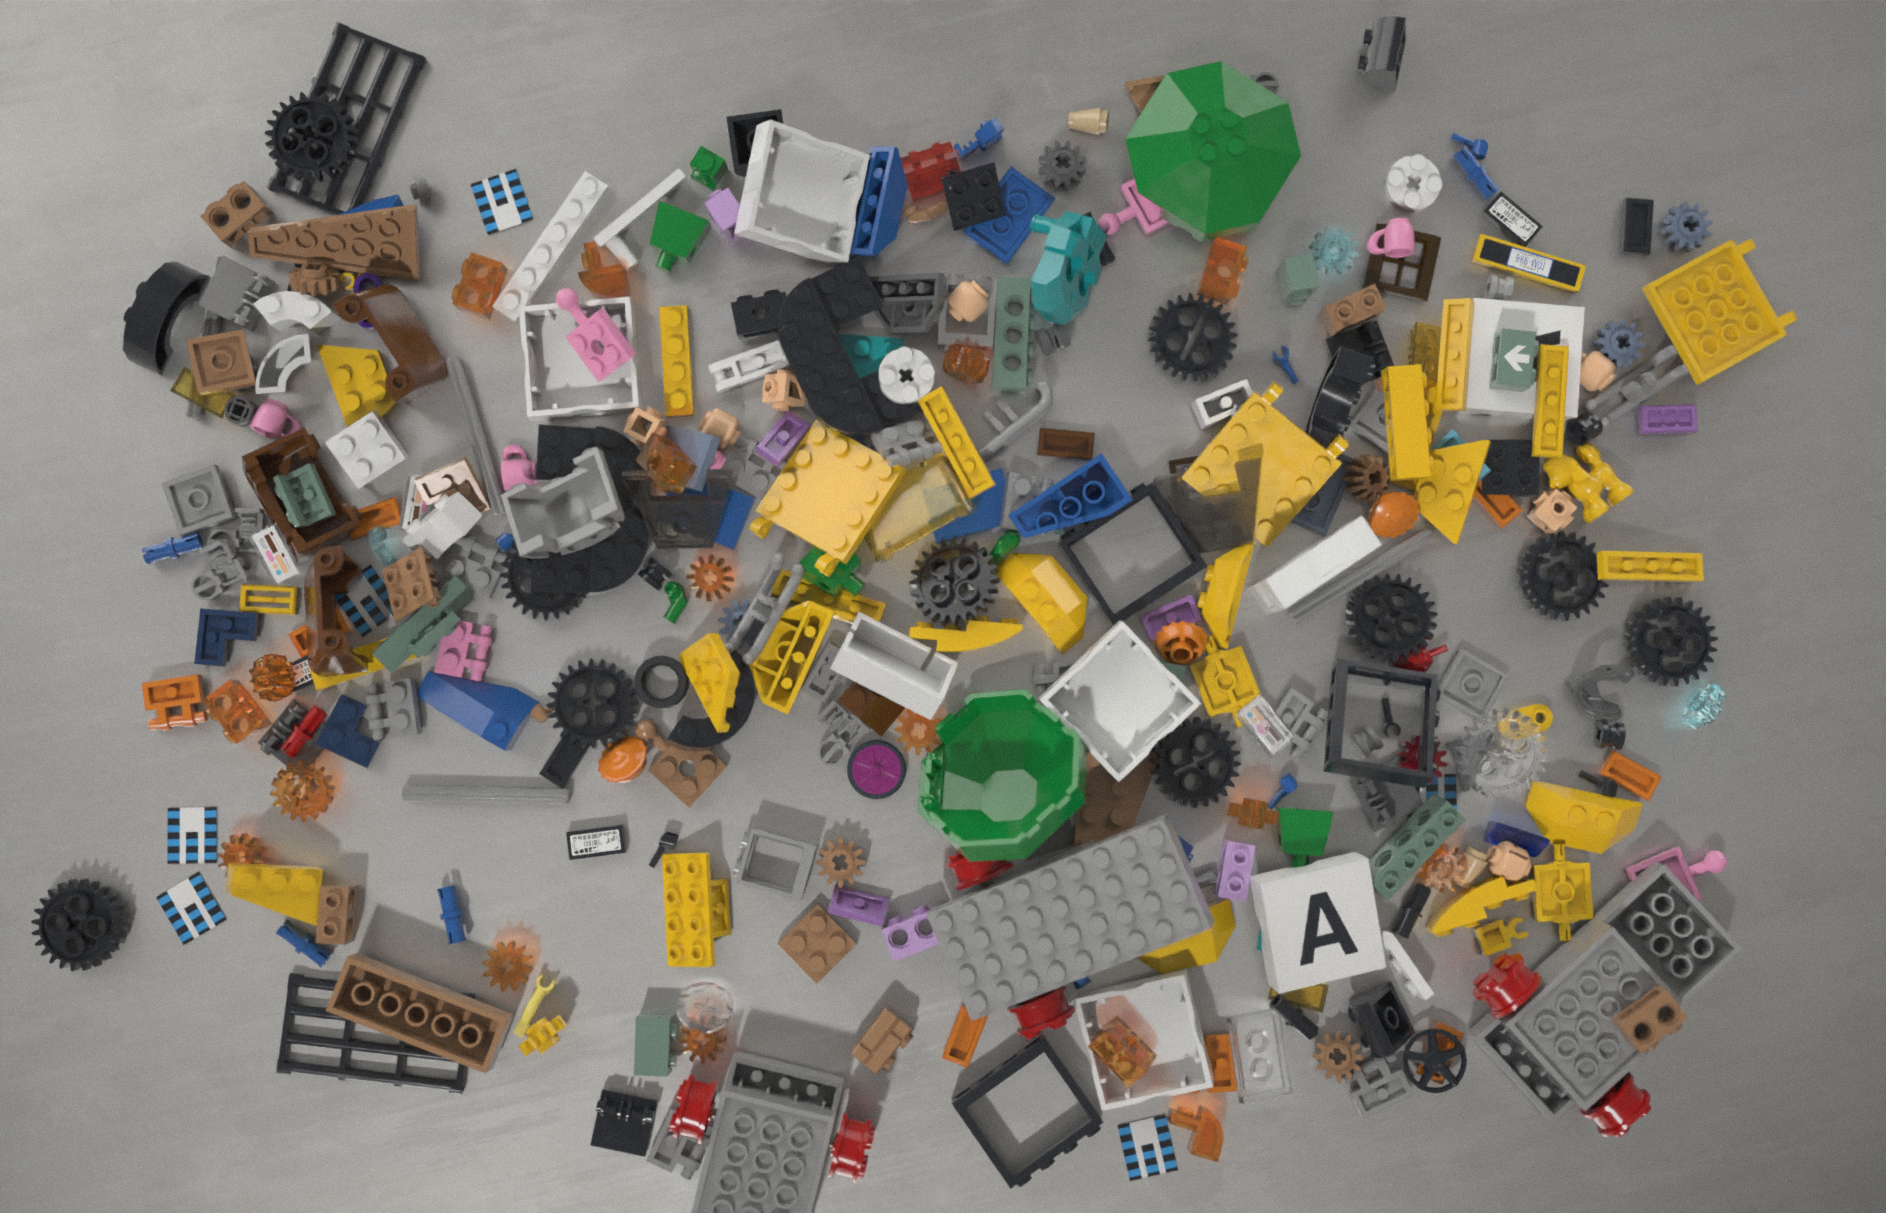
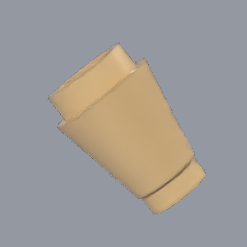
M1101 107L1069 112V129L1095 135L1108 132V110H1102Z
M1467 845L1466 850H1462L1454 882L1470 889L1471 885L1489 863L1486 861L1489 854L1476 847Z

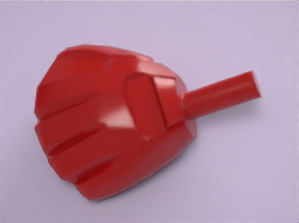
M1446 644L1430 651L1428 647L1425 650L1418 647L1420 653L1417 657L1409 652L1410 658L1405 662L1400 655L1394 666L1395 668L1426 673L1434 662L1432 657L1449 650Z

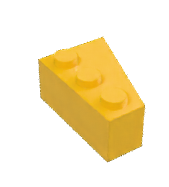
M228 863L226 892L236 898L317 926L322 869L317 866Z

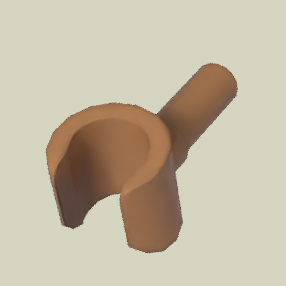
M537 704L531 711L530 716L539 723H543L548 720V715L554 710Z

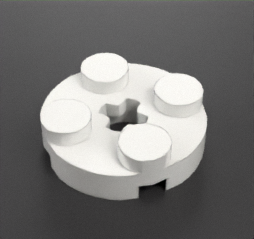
M1416 154L1401 158L1389 169L1385 193L1388 200L1396 208L1419 212L1428 208L1436 200L1443 185L1437 167L1423 155ZM1411 177L1418 180V190L1414 187L1410 189L1407 187L1409 183L1408 178Z
M900 347L886 355L880 364L878 380L881 391L888 399L895 403H916L930 392L934 383L935 370L929 358L921 351L914 348ZM911 370V376L914 380L912 382L908 380L904 383L901 382L899 371Z

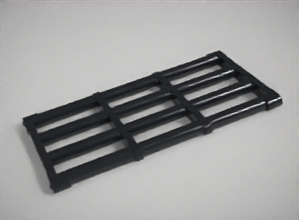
M336 22L331 33L333 37L316 77H313L311 80L312 86L307 96L308 99L312 91L320 97L322 90L326 89L338 94L336 100L340 103L339 107L342 105L345 107L348 99L363 104L354 124L358 132L351 135L358 140V143L350 144V147L355 152L373 109L388 114L371 156L367 157L357 152L356 154H347L346 156L350 162L352 159L367 164L348 208L350 210L363 205L377 169H380L382 166L381 160L396 124L403 116L402 110L418 72L423 69L427 58ZM347 34L359 39L360 43L341 87H338L326 81ZM372 44L386 51L367 96L363 97L351 91ZM396 55H400L410 59L411 62L392 107L377 102ZM308 115L302 116L299 119L298 125L304 124L308 119ZM334 124L326 126L324 133H330L334 129ZM293 128L290 130V132L302 134L307 140L314 138L326 145H334V143L322 141L317 136L310 137ZM292 142L289 146V151L295 150L299 142ZM319 150L315 155V159H321L325 154V150ZM344 162L340 164L343 169L342 173L335 169L334 178L331 179L322 202L307 197L315 176H313L311 183H308L303 176L296 192L282 187L286 174L283 172L284 168H276L266 188L331 214L338 215L345 211L332 206L350 164Z
M298 973L289 974L276 1073L287 1075L299 1073L335 1077L339 1081L352 1079L394 1084V1087L405 1085L449 1090V1093L463 1094L465 1065L458 1063L456 1080L404 1074L406 1057L447 1062L455 1061L416 1046H407V1043L401 1040L398 1045L351 1039L353 1021L327 1012L325 1007L295 1004L297 987L334 991L338 980L304 977V974ZM461 993L463 995L476 999L475 993ZM293 1015L345 1021L343 1038L292 1033ZM289 1044L341 1049L340 1065L330 1066L287 1061ZM350 1051L398 1056L396 1072L348 1068Z

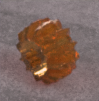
M949 345L943 357L942 369L949 376L962 380L965 383H983L989 370L990 359L983 352L970 348L967 345Z
M713 554L709 555L708 563H706L702 556L698 557L701 566L690 565V568L696 571V574L686 575L688 580L696 581L688 586L689 590L693 591L699 588L696 593L698 599L702 598L706 592L707 602H712L713 593H715L719 600H722L721 589L728 593L731 592V588L726 586L725 582L732 583L735 581L734 577L725 576L733 570L732 567L726 566L722 568L726 561L722 557L715 564V556ZM709 571H712L717 576V581H712L713 585H709L704 580L705 574L709 576Z
M273 653L266 654L253 661V668L249 670L252 679L249 682L253 683V692L259 693L260 700L265 699L275 702L293 694V687L298 685L294 680V676L298 673L292 670L293 662H287L286 655Z
M242 833L240 837L231 835L230 842L226 841L220 844L225 852H219L216 856L223 858L224 862L220 863L218 868H227L225 877H227L228 863L260 864L268 860L266 856H261V852L265 851L267 847H257L260 838L253 837L250 839L248 833ZM244 852L245 856H239V853ZM246 858L245 862H241L239 859Z
M701 1014L699 1023L692 1017L689 1019L691 1027L682 1026L681 1031L687 1036L679 1037L678 1042L687 1043L681 1052L685 1054L691 1051L692 1054L689 1057L691 1062L695 1060L697 1055H699L700 1064H705L707 1056L710 1060L715 1061L717 1059L715 1051L723 1053L725 1050L720 1043L726 1042L727 1036L718 1035L725 1027L724 1025H719L716 1028L713 1026L717 1018L712 1017L709 1023H706L705 1014ZM701 1033H704L705 1038H709L705 1045H702L701 1040L696 1039Z

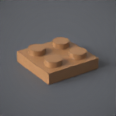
M243 329L186 340L199 396L256 385Z
M818 903L778 942V945L817 984L857 945V942Z

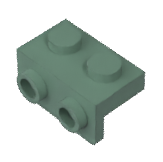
M309 463L287 475L273 477L276 484L275 491L278 497L283 500L287 509L286 516L295 528L309 529L336 515L315 464Z

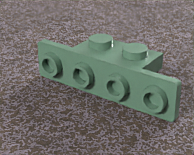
M453 576L438 590L441 595L439 606L430 608L428 604L420 607L373 650L372 654L390 672H394L412 654L418 659L422 655L424 657L429 655L436 648L435 643L443 636L447 637L457 628L456 623L461 620L456 613L474 597V594L458 577Z

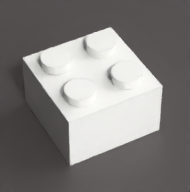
M377 409L325 442L358 489L400 463L409 455Z

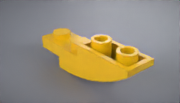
M979 616L978 620L973 617L972 620H969V624L966 625V631H960V625L955 627L954 625L946 624L944 629H934L933 623L916 622V627H910L909 637L917 640L937 641V652H967L1003 642L1020 633L1023 625L1017 624V619L1000 618V623L989 622V617Z
M1496 875L1483 879L1471 885L1470 889L1465 888L1443 904L1425 925L1426 931L1433 935L1436 934L1437 937L1452 934L1453 928L1463 926L1464 929L1480 925L1479 920L1487 918L1485 906L1489 910L1503 906L1502 901L1513 898V901L1527 899L1530 897L1529 893L1537 891L1535 881L1525 877L1517 882L1506 883L1504 877Z

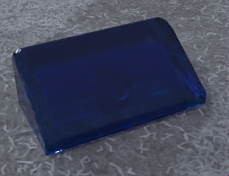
M1495 821L1488 822L1483 838L1485 842L1497 845L1502 841H1509L1525 849L1530 857L1539 856L1550 842L1549 838Z

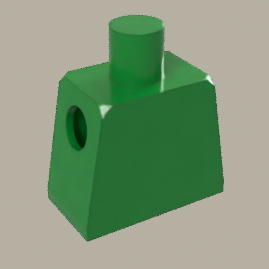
M660 201L650 239L651 248L660 253L655 267L664 272L671 273L676 260L689 264L712 228L709 220Z
M816 547L798 563L804 568L802 578L830 596L835 597L845 588L856 597L866 586L856 576L861 569L862 562L855 552L847 564L839 561L830 577L820 573L819 569L814 567L817 560L826 554Z
M1275 807L1279 852L1292 854V868L1309 865V856L1324 855L1333 812Z

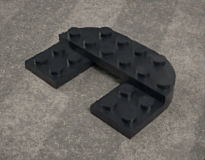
M859 256L816 277L807 278L799 283L783 302L778 319V342L780 349L808 402L811 412L829 429L854 437L870 436L872 432L892 427L923 412L918 402L898 404L888 399L880 388L878 380L879 370L859 379L836 330L883 308V304ZM911 370L899 371L901 382L904 383L907 380L912 382L914 380L911 376Z
M538 425L536 481L549 482L552 479L563 478L571 474L573 469L579 467L574 464L573 459L582 455V452L588 448L598 447L605 455L625 519L618 522L620 528L616 532L590 547L565 555H561L560 552H548V558H532L531 592L575 595L608 593L626 583L642 564L648 546L650 474L641 451L623 434L596 426V428Z

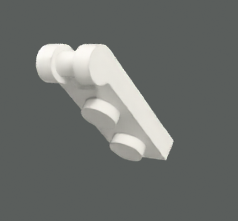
M777 340L713 363L708 368L711 375L715 376L717 393H722L736 386L762 378L767 374L776 373L777 370L790 368L782 354ZM732 368L734 376L727 379L725 370Z
M1380 929L1383 948L1391 956L1388 961L1398 974L1402 972L1407 981L1404 985L1413 997L1418 995V997L1424 1000L1433 996L1434 992L1396 937L1391 932Z

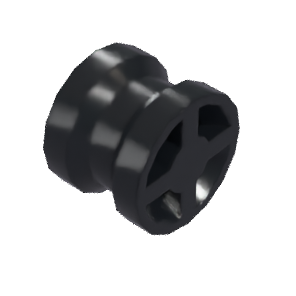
M1584 412L1566 425L1568 438L1578 446L1587 444L1591 439L1598 437L1603 431L1600 418L1592 412Z
M651 557L648 560V566L640 570L638 575L656 590L660 591L664 580L669 579L673 573Z
M1599 720L1594 731V744L1596 748L1603 749L1606 746L1611 747L1613 750H1621L1623 748L1626 737L1624 723L1616 722L1612 725L1608 724L1607 721Z

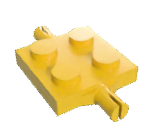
M1209 636L1207 641L1210 643L1206 646L1208 655L1201 661L1188 665L1208 718L1220 713H1232L1238 728L1248 724L1239 712L1256 697L1262 698L1242 646L1219 651L1214 636Z
M1553 844L1554 861L1547 864L1531 865V879H1534L1537 891L1532 892L1534 921L1558 923L1559 940L1569 941L1571 940L1570 923L1578 920L1593 919L1590 863L1567 861L1566 844Z

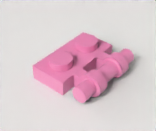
M459 621L456 623L457 628L453 633L441 638L434 672L464 678L466 667L472 668L471 680L482 681L483 672L487 671L488 663H486L489 646L492 647L493 638H491L493 627L482 625L479 636L473 634L475 623ZM471 643L478 644L475 660L468 659Z

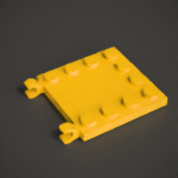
M1752 238L1737 246L1733 239L1641 288L1696 385L1787 335L1783 327L1798 320L1793 310L1779 317L1776 316L1742 255L1757 248Z
M1275 381L1272 382L1262 396L1256 391L1250 395L1181 476L1184 481L1266 547L1275 540L1339 468L1342 462L1336 457L1349 445L1348 441L1339 434L1328 448L1325 449L1275 408L1272 403L1283 392V387Z
M815 420L755 510L760 517L753 520L749 529L754 532V535L764 540L772 525L776 524L820 549L826 554L817 560L814 567L819 569L820 573L830 577L839 561L844 564L848 563L907 471L903 466L899 465L889 467L886 458H882L879 453L838 431L829 429L820 421Z

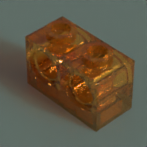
M471 252L469 259L466 258L462 264V278L460 284H456L451 296L452 304L458 310L490 320L494 310L492 306L499 296L508 268L502 262ZM482 267H488L487 275L483 278H477L478 270ZM479 293L478 301L474 304H468L467 299L469 295Z
M229 679L202 700L207 706L205 709L211 719L216 722L218 721L222 725L224 736L232 744L245 745L272 725V722L239 680ZM226 696H229L231 699V707L228 710H225L223 707V699ZM243 718H246L249 724L245 732H242L239 726Z

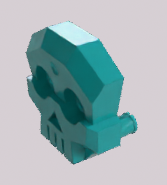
M1066 211L1061 218L1057 219L1035 214L1031 221V231L1046 234L1048 237L1044 245L1045 251L1031 280L1034 309L1046 321L1065 325L1075 319L1088 306L1091 285L1097 286L1102 271L1099 255L1108 236L1091 217Z

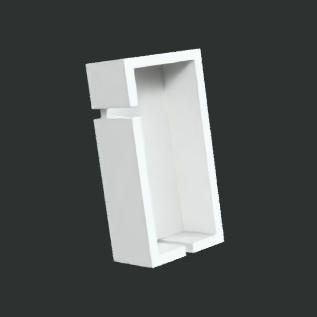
M858 612L830 669L931 720L945 697L958 662L936 651L925 671H922L920 668L930 653L931 648Z

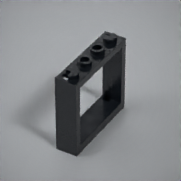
M1153 482L1147 486L1141 483L1129 492L1133 500L1111 515L1084 522L1086 526L1077 532L1074 528L1070 529L1060 536L1062 541L1057 545L1111 628L1119 620L1125 621L1208 567ZM1147 497L1191 564L1114 614L1070 547Z
M1337 658L1331 669L1323 772L1425 788L1431 779L1434 780V773L1437 769V763L1433 762V753H1436L1438 748V737L1434 736L1440 718V712L1436 711V702L1439 701L1441 690L1437 686L1438 675ZM1347 680L1421 692L1417 770L1341 758Z
M1044 1034L1037 1037L951 1099L953 1107L1010 1189L1016 1185L1018 1187L1025 1185L1031 1180L1032 1173L1039 1168L1041 1171L1049 1168L1055 1162L1053 1158L1062 1152L1068 1154L1078 1146L1077 1141L1084 1136H1087V1138L1092 1137L1100 1131V1125L1104 1123L1098 1111ZM1045 1052L1090 1118L1017 1171L1011 1173L966 1107Z

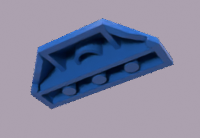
M872 146L868 152L870 156L863 191L856 207V225L850 250L852 255L876 256L897 237L908 184L899 150L895 146Z

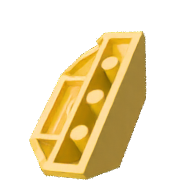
M1250 539L1212 561V565L1207 564L1208 567H1206L1203 580L1207 581L1205 592L1200 591L1196 606L1200 608L1199 613L1210 635L1214 636L1219 649L1225 650L1229 647L1255 540Z
M1012 552L997 566L999 572L995 575L999 576L1001 584L1061 655L1084 637L1088 597L1052 555Z
M810 600L784 611L761 654L754 663L749 665L763 704L787 715L790 713L825 640L835 613L834 611Z
M1532 780L1524 803L1546 842L1566 844L1565 846L1600 854L1635 830L1643 804L1639 802Z
M1230 899L1207 903L1214 919L1211 929L1136 958L1160 974L1217 962L1236 927Z

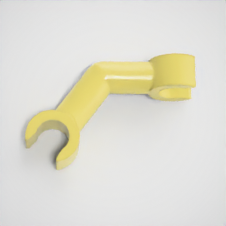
M543 974L537 978L536 989L513 1034L524 1038V1032L531 1027L534 1015L544 996L550 994L554 989V980L548 988L540 986Z

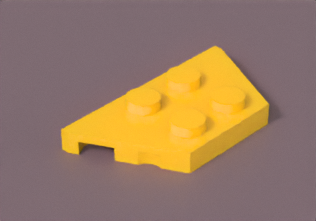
M330 345L317 346L347 427L375 409L384 419V416L391 413L399 404L394 401L386 388L385 379L388 370L380 351Z
M1489 440L1430 450L1429 455L1433 456L1434 470L1431 472L1430 477L1418 479L1413 498L1418 501L1419 513L1456 545H1459L1491 444Z
M708 633L681 652L678 658L717 732H728L730 724L725 721L727 707H733L735 688L738 684L740 672L719 634Z

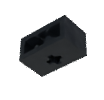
M778 289L769 290L763 293L764 296L753 298V295H744L736 298L737 301L731 302L739 340L778 333V319L783 302L787 297L786 292H780ZM764 308L766 312L765 318L760 319L758 316L759 309Z

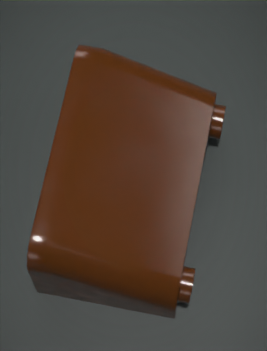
M384 284L344 296L332 304L344 321L358 323L365 319L374 326L399 365L391 370L385 379L386 388L395 402L408 404L447 379L449 373L445 359L397 287Z
M305 427L242 456V468L248 483L297 565L316 555L322 548L329 547L358 529L362 520V516L355 505L350 506L348 503H344L318 458L317 450L321 449L317 438L314 434L309 435ZM309 463L315 464L336 515L309 529L295 528L286 516L287 509L283 500L278 497L275 491L276 484L273 477L287 475Z
M342 545L325 547L319 550L304 577L308 664L312 672L321 677L368 671V658L365 655H358L353 651V646L349 644L347 636L338 630L336 595L349 593L351 581L355 578H363L362 565Z

